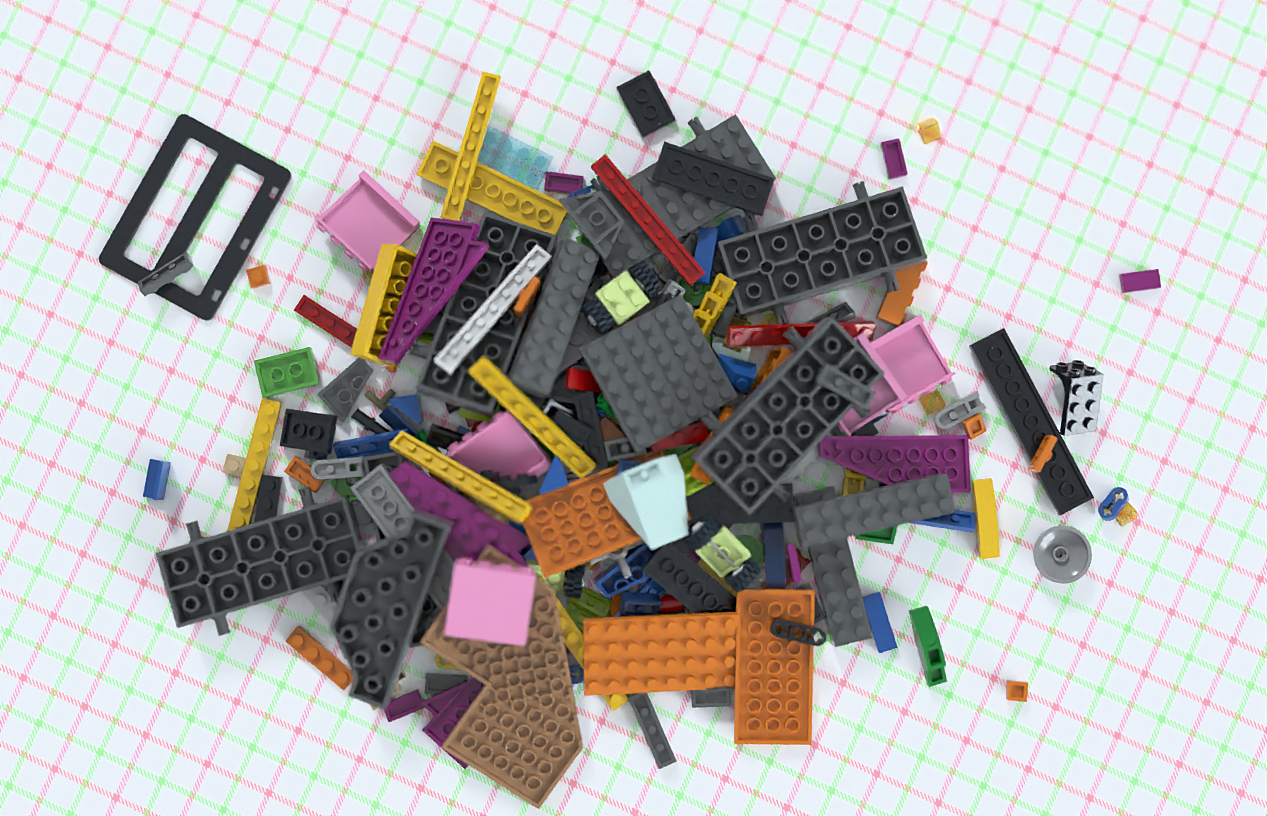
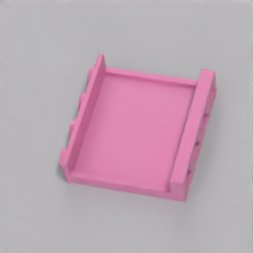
M363 170L358 175V181L320 217L316 215L314 218L317 223L316 227L322 233L327 232L331 236L330 240L336 246L341 245L345 249L344 253L350 259L355 258L359 262L358 266L364 272L369 271L373 274L381 244H397L402 246L420 228V221Z
M921 314L871 342L880 358L907 395L906 399L887 409V413L892 412L894 414L903 409L901 405L906 402L909 405L919 400L918 396L925 393L927 395L936 390L934 386L939 383L942 386L952 381L951 377L956 374L955 371L951 372L922 323L925 320Z
M863 332L855 337L854 341L885 374L870 388L876 392L868 407L871 412L869 414L866 412L867 416L861 418L851 408L839 421V424H837L841 433H847L848 436L899 401L907 398V395Z
M508 409L503 412L501 410L497 411L489 422L483 421L477 426L476 431L466 433L462 437V441L452 443L448 447L449 451L446 454L448 458L452 456L457 463L480 475V471L492 469V473L499 472L500 476L511 475V478H517V474L527 472L529 476L536 475L537 478L547 471L552 463V459Z
M469 558L456 560L445 635L525 646L536 570H532L531 567L527 566L514 568L506 563H502L500 566L492 565V562L489 561L477 563L472 562Z

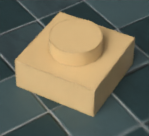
M227 454L222 472L241 477L246 458Z

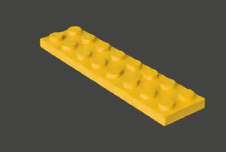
M433 140L416 175L448 190L459 153ZM477 162L467 196L468 201L505 219L557 235L567 215V211L558 200Z

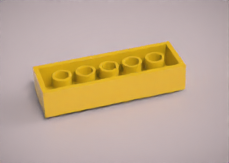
M381 244L350 355L379 366L395 367V364L383 362L378 358L416 259V253L397 244Z

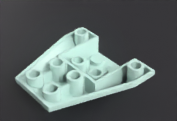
M676 454L658 458L623 472L603 483L612 505L651 550L688 535L684 472Z

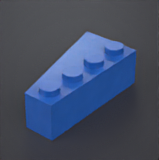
M644 543L630 549L625 560L632 576L624 578L618 561H615L593 579L595 585L606 598H610L635 584L646 581L650 577L641 570V567L657 548L651 550Z

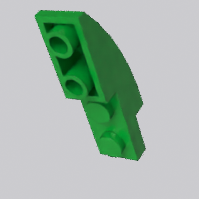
M925 605L909 610L915 644L919 648L926 684L931 687L947 682L944 668L946 667V661L928 606Z

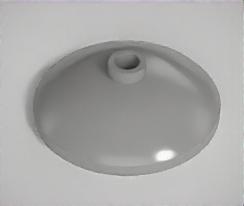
M1058 525L1045 530L1038 537L1033 549V559L1036 568L1046 579L1055 583L1068 584L1079 580L1086 574L1092 561V549L1086 536L1078 529ZM1058 550L1061 552L1059 557L1056 556V551Z

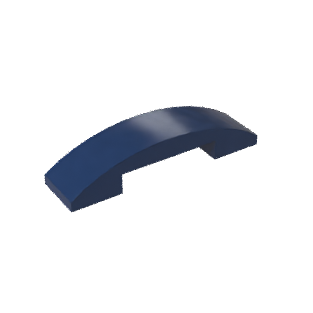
M783 522L763 523L766 589H786Z

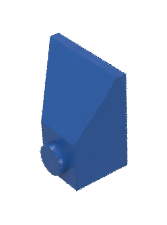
M719 354L718 361L735 392L747 395L755 379L757 364Z

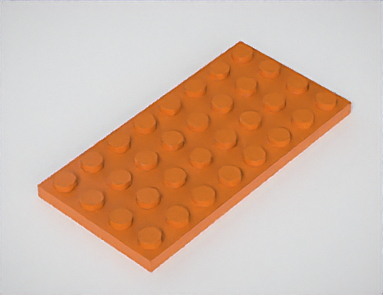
M663 450L651 451L633 458L631 461L648 463L665 457ZM619 464L524 501L531 505L532 510L522 522L544 579L643 540L612 505L603 483L617 476ZM686 507V511H687V522H688V521L691 520V517H690V514H689L688 509H687V507Z
M744 589L743 591L736 592V614L740 615L739 625L736 626L734 744L812 745L814 646L774 636L770 631V623L776 618H782L814 626V589ZM779 623V625L774 626V628L777 630V632H779L780 630H786V635H789V627L791 625H788L787 629L782 627L781 623ZM801 627L794 628L793 636L800 637L803 635ZM807 629L806 640L808 639V636H812L814 638V635L809 633L810 629Z
M736 612L583 619L584 696L705 690L716 687L734 688L736 626L739 625L740 614H736Z

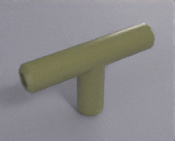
M389 389L380 400L368 390L365 393V397L383 411L387 407L388 400L393 398L396 392Z

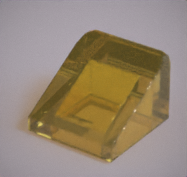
M932 117L916 124L924 145L942 138L937 119Z
M938 389L919 398V402L927 416L947 406Z
M1128 502L1115 519L1121 527H1124L1137 518L1138 512Z

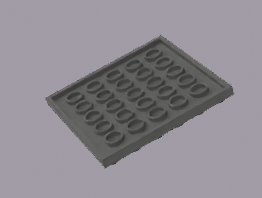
M682 294L579 348L583 359L635 453L738 397Z

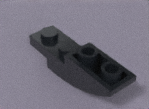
M492 469L480 471L479 475L512 495L521 493V486L537 483L536 475L529 476L528 472L517 474V478H511V475L500 476L499 472L492 473Z

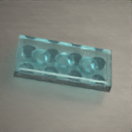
M488 125L478 162L538 190L553 156Z

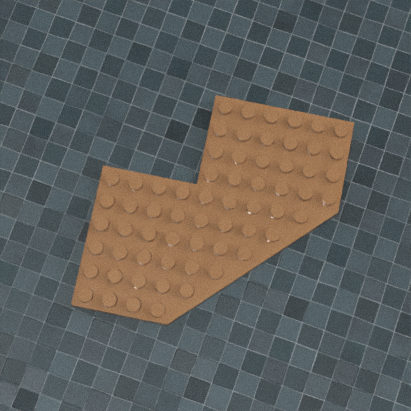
M489 544L476 561L477 563L489 561L492 562V565L499 566L502 563H506L514 568L521 567V565ZM536 576L525 646L445 635L449 601L427 630L420 643L485 684L446 738L441 748L539 809L582 751L583 741L555 589Z

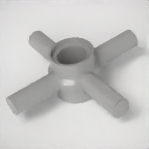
M640 540L623 547L622 552L619 554L610 552L590 560V563L592 565L610 557L612 560L618 561L624 578H628L632 574L625 560L629 549L642 545L645 542Z

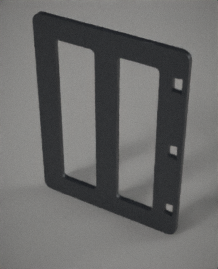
M181 114L174 122L101 251L99 262L108 269L138 284L143 278L188 251L235 165L240 164L264 177V181L200 295H195L173 282L166 283L154 293L200 319L210 321L217 313L292 178V174L287 168L187 114ZM189 139H194L216 151L218 155L153 270H149L125 257L124 253ZM276 187L279 190L275 198L272 199L269 195L273 188ZM247 238L250 242L244 251L240 247L244 239ZM217 289L222 292L215 302L211 298Z

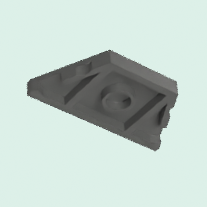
M601 191L559 199L560 204L605 261L625 221Z

